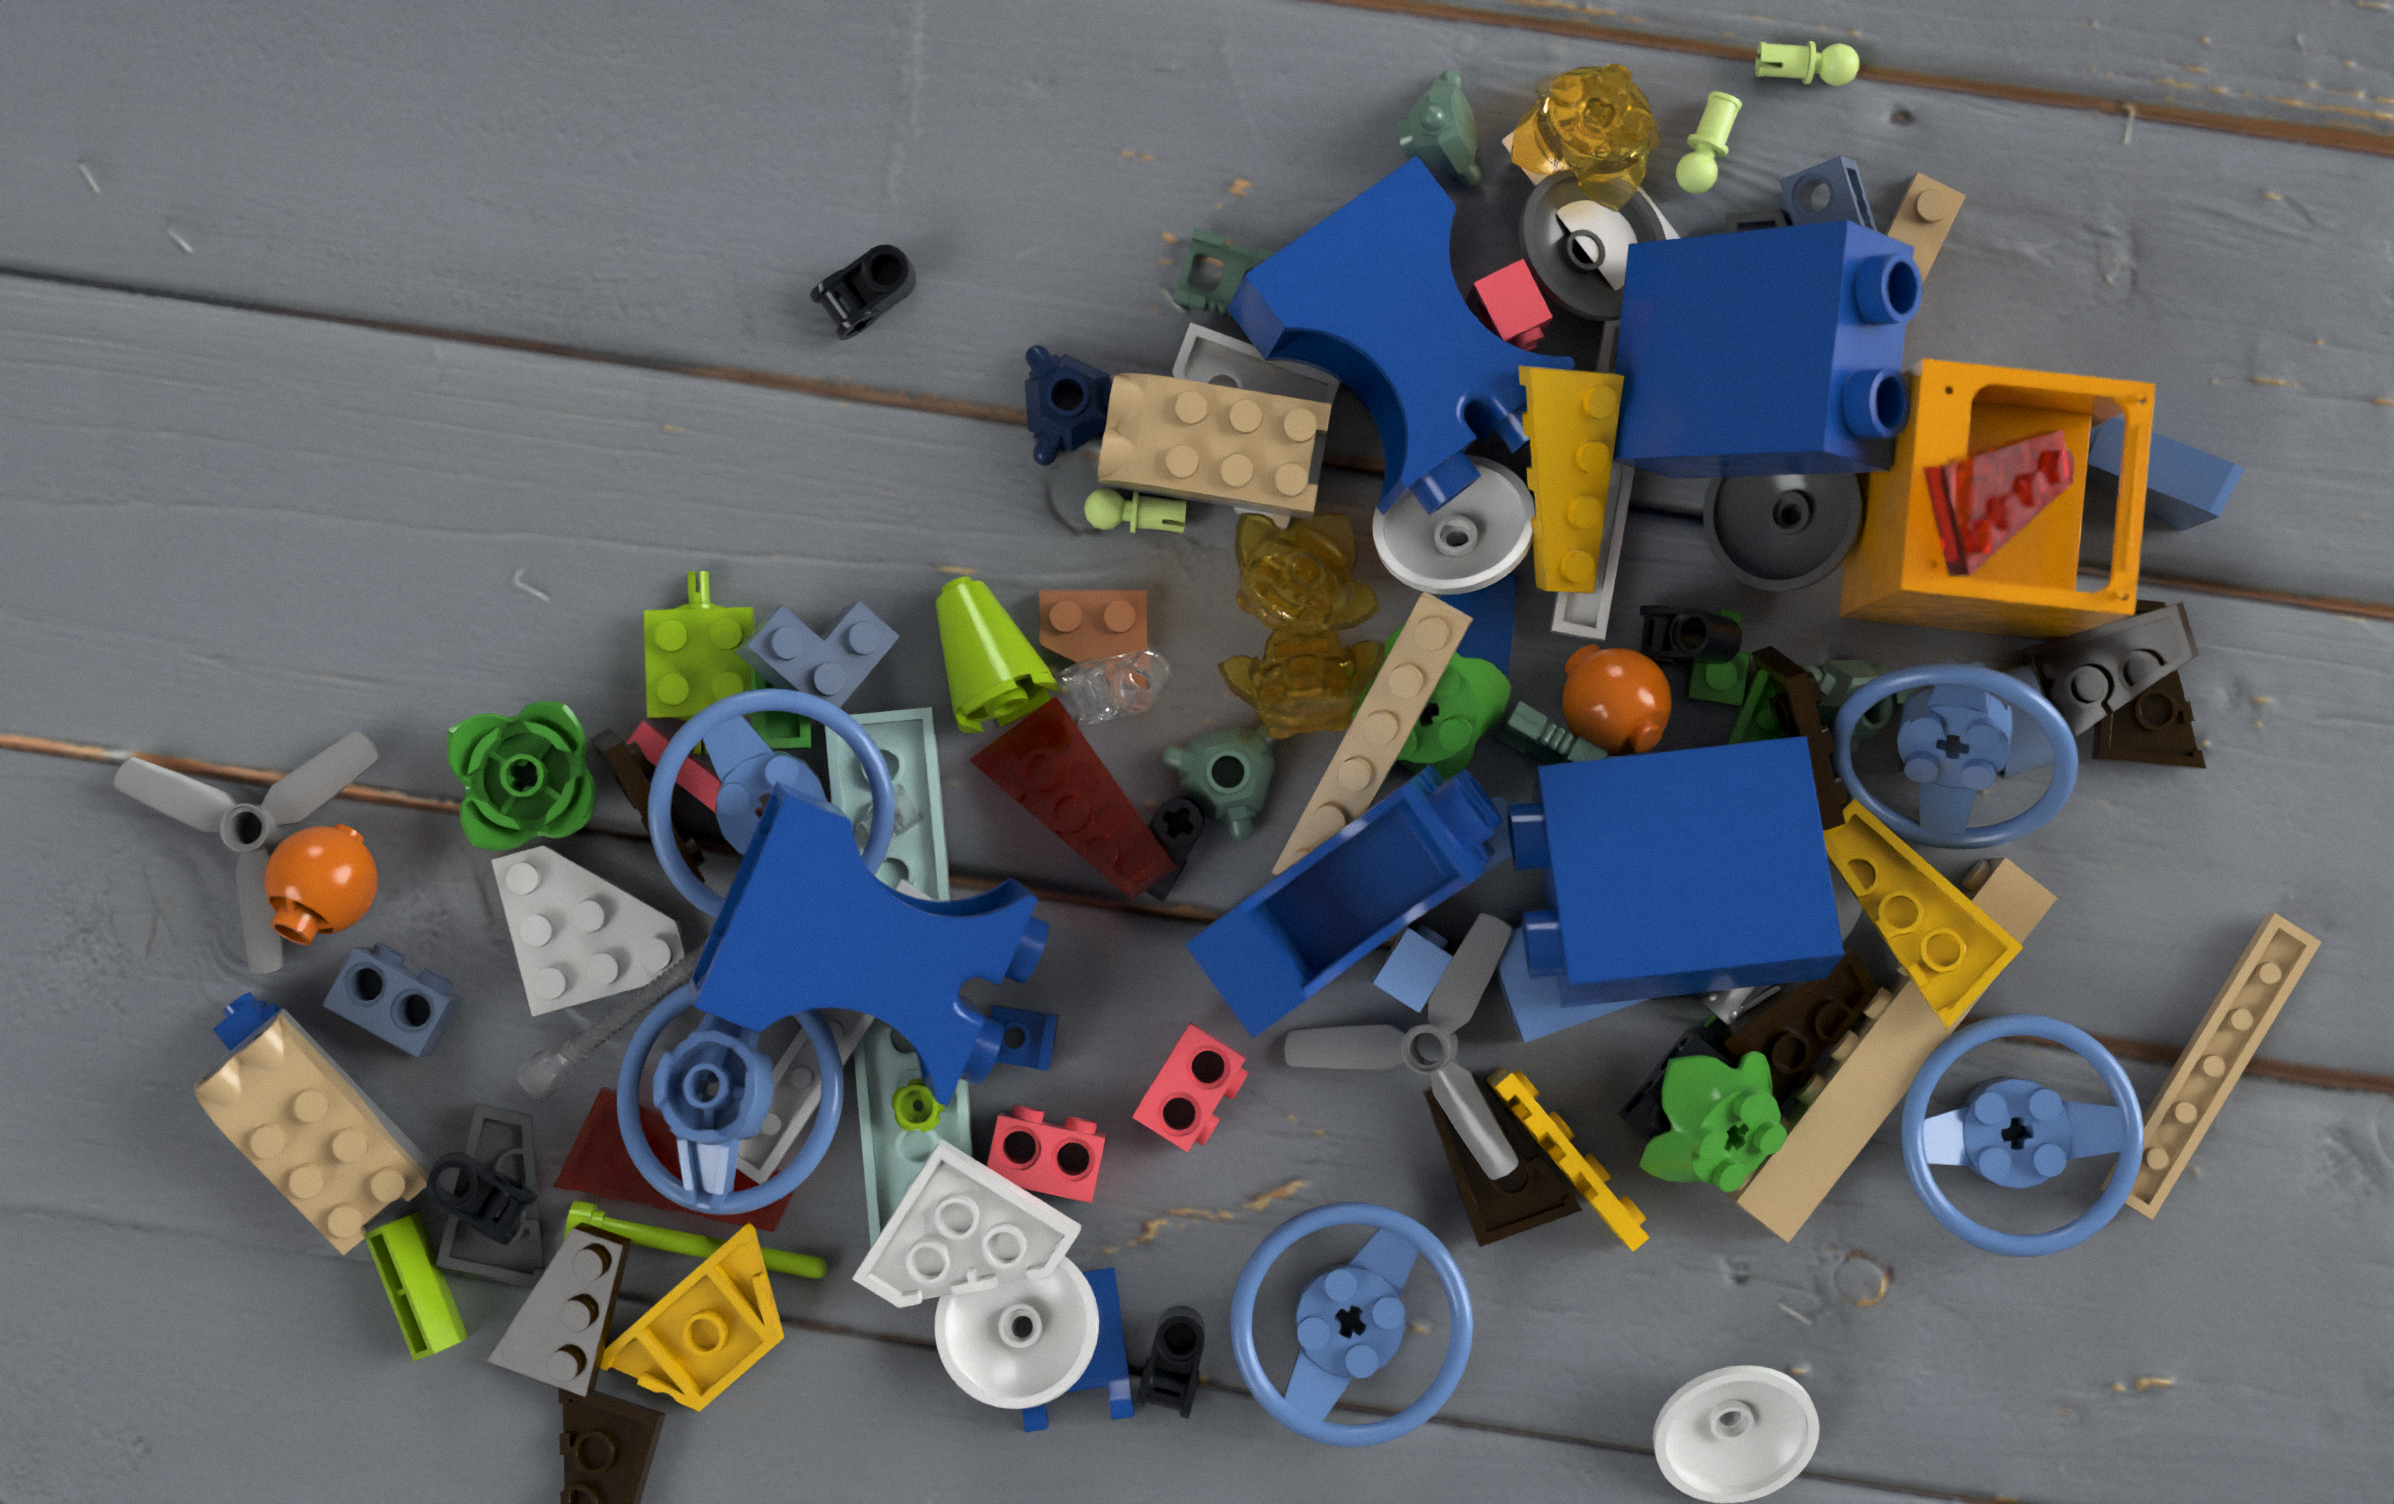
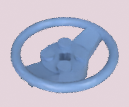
M1943 658L1942 662L1915 664L1884 673L1861 686L1845 701L1830 728L1835 750L1834 753L1829 754L1832 771L1838 773L1844 784L1848 802L1850 803L1855 798L1898 837L1931 847L1981 849L2003 845L2025 837L2048 823L2063 808L2075 786L2078 774V755L2074 737L2059 711L2046 698L2027 684L1999 671L1985 668L1984 662L1973 661L1971 665L1955 663V659ZM1932 685L1931 688L1922 690L1916 695L1912 691L1907 696L1901 711L1897 734L1899 756L1905 763L1904 772L1909 779L1919 783L1920 821H1916L1885 806L1864 787L1855 773L1851 762L1850 742L1856 724L1873 705L1894 693L1910 688ZM1992 693L2022 708L2042 727L2053 748L2055 769L2049 788L2039 801L2027 811L1997 824L1966 828L1977 790H1985L1993 785L1995 775L2003 770L2010 755L2013 732L2012 709L2008 703L2003 706L1998 699L1990 695Z
M756 689L737 693L707 706L694 715L680 728L663 751L651 781L648 799V821L652 844L663 870L673 885L687 900L711 917L717 918L725 898L710 890L690 870L678 849L671 824V798L678 772L690 751L701 739L704 741L721 782L716 795V817L723 837L738 853L745 854L761 818L755 811V809L762 806L758 798L768 792L771 795L776 781L827 802L818 775L809 765L797 756L795 757L783 751H773L742 716L745 714L760 711H785L800 714L824 724L838 734L852 748L867 775L873 805L870 834L861 857L868 870L874 876L880 868L887 853L894 827L895 802L891 777L886 762L870 735L857 721L834 704L804 692L788 689Z
M687 983L670 993L651 1010L634 1033L627 1047L617 1085V1116L621 1136L626 1150L638 1171L654 1189L669 1200L690 1210L706 1214L730 1215L750 1212L783 1198L798 1187L817 1167L829 1148L839 1123L844 1095V1076L838 1046L829 1026L817 1009L792 1014L805 1029L812 1041L820 1066L821 1099L817 1119L805 1145L787 1167L770 1180L758 1186L733 1192L740 1140L752 1139L759 1134L773 1100V1064L771 1058L766 1053L757 1049L760 1032L706 1013L697 1031L687 1035L690 1038L680 1042L671 1053L665 1052L653 1077V1102L655 1107L661 1109L665 1121L672 1127L670 1130L677 1135L683 1180L681 1181L660 1163L647 1142L640 1119L639 1088L642 1071L653 1044L675 1017L693 1005ZM719 1080L720 1087L716 1097L707 1095L709 1083H717Z
M2013 1013L1982 1019L1962 1028L1943 1041L1928 1056L1914 1077L1906 1096L1901 1121V1146L1906 1170L1914 1190L1930 1214L1944 1228L1966 1243L1984 1251L2013 1257H2035L2060 1252L2080 1244L2101 1230L2117 1214L2132 1191L2139 1173L2144 1146V1127L2138 1098L2128 1076L2114 1056L2101 1043L2081 1029L2064 1021L2043 1015ZM2007 1036L2041 1037L2060 1043L2086 1059L2104 1079L2116 1106L2061 1100L2055 1091L2047 1089L2034 1081L2000 1076L1978 1083L1975 1086L1977 1088L1966 1096L1961 1106L1925 1116L1929 1099L1937 1082L1956 1059L1977 1045ZM2011 1118H2016V1124L2021 1125V1136L2017 1138L2015 1144L2011 1145L2010 1140L2002 1139L2001 1131L2011 1126ZM2119 1152L2117 1165L2111 1181L2097 1202L2088 1211L2063 1227L2031 1235L2002 1233L1979 1225L1967 1218L1940 1191L1928 1167V1164L1969 1166L1974 1173L1988 1182L1999 1186L2022 1189L2041 1184L2048 1178L2059 1175L2065 1169L2067 1160Z
M1341 1202L1318 1206L1290 1218L1272 1231L1259 1244L1246 1262L1234 1291L1230 1315V1334L1234 1358L1247 1388L1261 1407L1278 1423L1290 1431L1318 1443L1338 1447H1365L1386 1443L1412 1432L1427 1422L1446 1403L1457 1387L1467 1365L1473 1337V1314L1469 1291L1456 1261L1441 1241L1426 1227L1411 1217L1384 1206L1361 1202ZM1345 1224L1377 1227L1376 1231L1351 1257L1347 1264H1335L1325 1270L1321 1269L1315 1272L1301 1288L1295 1306L1296 1332L1301 1345L1282 1397L1265 1375L1257 1357L1253 1341V1308L1259 1286L1266 1272L1285 1249L1314 1231ZM1420 1251L1438 1274L1444 1286L1450 1308V1342L1439 1374L1432 1385L1417 1401L1392 1417L1378 1422L1359 1425H1344L1323 1421L1353 1377L1367 1378L1371 1376L1377 1369L1385 1366L1399 1350L1405 1331V1308L1399 1296ZM1351 1306L1359 1307V1318L1363 1322L1362 1326L1357 1330L1351 1328L1350 1332L1341 1331V1322L1336 1317L1337 1312L1341 1308L1349 1312Z

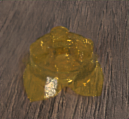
M1608 64L1604 68L1600 66L1578 67L1569 72L1547 75L1538 82L1535 89V94L1538 97L1537 101L1523 114L1515 128L1510 162L1533 173L1552 175L1564 170H1570L1576 175L1580 189L1592 201L1617 212L1639 189L1646 171L1648 152L1656 150L1661 142V129L1650 110L1648 99L1639 87L1632 82V75L1629 70L1620 64Z
M1242 513L1236 526L1234 544L1240 571V589L1236 594V602L1243 611L1254 615L1266 627L1282 634L1289 643L1296 646L1306 645L1311 638L1321 636L1325 632L1349 629L1370 620L1381 610L1374 590L1366 583L1352 580V572L1358 558L1357 543L1345 513H1314L1312 520L1298 518L1285 530H1280L1273 519L1264 514Z
M1297 609L1272 631L1266 640L1262 660H1259L1258 656H1255L1253 659L1246 655H1239L1218 663L1217 667L1221 678L1229 689L1249 704L1255 711L1258 720L1266 725V732L1270 737L1283 739L1291 737L1296 733H1310L1323 729L1328 732H1341L1351 726L1353 722L1352 714L1359 708L1362 693L1376 675L1384 659L1385 644L1365 640L1357 642L1351 648L1347 645L1343 649L1337 633L1327 623Z

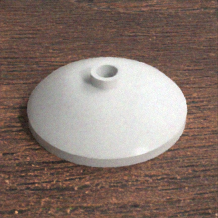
M1467 455L1481 474V477L1433 514L1428 515L1413 494L1384 515L1376 507L1372 528L1380 560L1387 570L1404 584L1433 594L1453 595L1468 593L1485 588L1501 580L1520 564L1530 549L1533 540L1531 518L1536 515L1535 507L1528 488L1518 475L1496 461ZM1464 543L1461 546L1453 547L1454 544Z
M1064 1256L1049 1278L1030 1282L1028 1278L998 1284L995 1289L953 1297L952 1294L940 1296L935 1314V1340L940 1359L946 1371L954 1382L967 1394L985 1404L999 1408H1032L1048 1403L1065 1393L1086 1370L1094 1354L1099 1332L1097 1303L1093 1290L1084 1274L1070 1259ZM1022 1318H1029L1033 1324L1032 1332L1027 1337L1020 1338L1016 1333V1325Z
M1761 1366L1725 1367L1705 1373L1691 1380L1670 1397L1656 1420L1653 1431V1448L1660 1470L1667 1480L1683 1493L1693 1498L1713 1503L1745 1502L1777 1491L1800 1474L1815 1452L1819 1438V1420L1808 1393L1788 1375Z

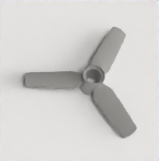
M354 731L273 784L261 805L237 804L228 792L137 757L128 758L118 769L114 779V787L136 800L202 832H220L221 839L227 847L236 852H241L235 873L248 966L253 974H271L281 971L284 966L283 937L270 926V922L276 912L267 900L264 887V874L271 851L283 841L286 830L285 825L303 822L377 763L380 759V753L374 742L364 733ZM255 814L261 821L262 832L255 842L250 843L244 835V824L251 815Z
M1482 913L1477 917L1428 1000V1021L1411 1028L1408 1032L1391 1024L1294 1029L1289 1031L1286 1037L1284 1052L1287 1064L1295 1067L1389 1070L1404 1062L1416 1073L1430 1074L1433 1095L1486 1175L1492 1180L1508 1175L1519 1165L1518 1157L1471 1072L1453 1059L1458 1051V1039L1455 1031L1471 1020L1512 935V926L1502 918L1489 913ZM1421 1033H1431L1440 1040L1442 1054L1439 1060L1430 1061L1421 1056L1417 1048V1041Z

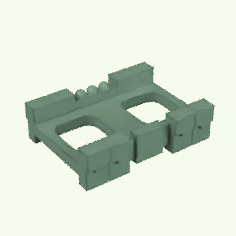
M1194 228L1190 248L1173 301L1174 303L1204 312L1205 308L1208 307L1211 313H1215L1218 310L1220 316H1224L1227 313L1228 318L1233 319L1227 308L1245 273L1261 264L1276 252L1259 247L1257 253H1254L1246 247L1232 243L1230 245L1225 244V236ZM1196 256H1208L1218 259L1224 264L1219 286L1215 291L1209 292L1189 285L1187 279Z
M1521 701L1514 711L1506 716L1494 737L1495 740L1521 755L1525 750L1531 752V757L1545 765L1605 759L1608 754L1607 751L1581 736L1574 740L1572 733L1565 735V730L1563 728L1557 730L1555 723L1546 724L1549 717Z

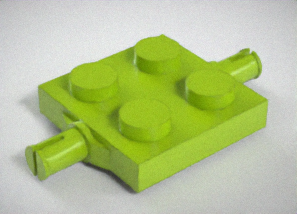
M696 571L686 573L688 604L674 609L644 610L648 719L676 718L688 722L707 706L728 696L751 690L750 665L739 657L735 651L755 629L754 608H724L710 603V572L699 571L700 592L697 590ZM752 713L745 714L742 716H752ZM702 739L693 748L692 755H703ZM705 746V754L709 755Z

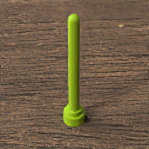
M574 1200L571 1205L564 1235L565 1241L571 1230L581 1222L632 1239V1245L706 1259L728 1241L606 1217V1211L597 1210V1204ZM760 1246L766 1270L813 1279H820L827 1273L828 1265L823 1258Z

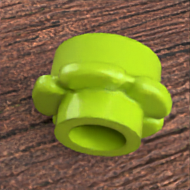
M922 1078L911 1079L905 1087H898L891 1100V1107L895 1110L894 1119L906 1131L919 1129L920 1132H927L934 1129L941 1120L940 1113L946 1107L936 1102ZM916 1100L923 1102L924 1107L921 1111H917L913 1107V1103Z

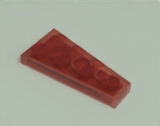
M2062 430L2036 432L2007 441L2003 446L1988 447L1978 450L1979 453L1949 459V462L1945 464H1933L1923 467L1948 576L1972 575L2074 482V460L2071 452L2066 449Z
M1056 696L969 760L1132 900L1177 868L1069 711Z
M608 1087L600 1089L553 1186L570 1191L578 1190L597 1194L599 1197L619 1201L627 1200L654 1206L653 1208L673 1212L680 1211L700 1215L707 1219L745 1226L750 1222L756 1229L771 1232L777 1230L797 1189L796 1187L783 1198L765 1207L740 1214H706L676 1204L654 1189L631 1160L619 1128L617 1092ZM639 1103L643 1131L653 1153L671 1174L683 1181L677 1135L670 1130L672 1127L665 1121L662 1113ZM775 1168L768 1180L781 1171ZM736 1169L733 1192L760 1185Z

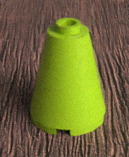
M968 576L954 579L945 584L941 589L942 594L935 601L953 716L958 729L963 733L984 732L981 722L993 719L997 720L999 727H1003L1019 721L1047 705L1051 701L1048 690L1050 689L1055 692L1059 690L1055 676L983 581H972L971 577Z

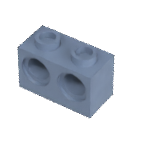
M1839 156L1779 180L1783 190V195L1779 196V207L1789 226L1849 220L1877 232L1856 160ZM1825 183L1829 189L1830 198L1826 207L1816 212L1811 204V196L1816 187Z
M376 943L373 948L354 947L322 1006L417 1058L432 1055L463 1000V997L450 991L453 983L444 976L429 969H423L422 973L419 974L402 965L406 957L384 944ZM370 969L379 973L383 983L380 994L374 999L364 992L362 986L363 977ZM417 995L423 996L430 1005V1016L423 1025L416 1023L409 1012L410 1003Z

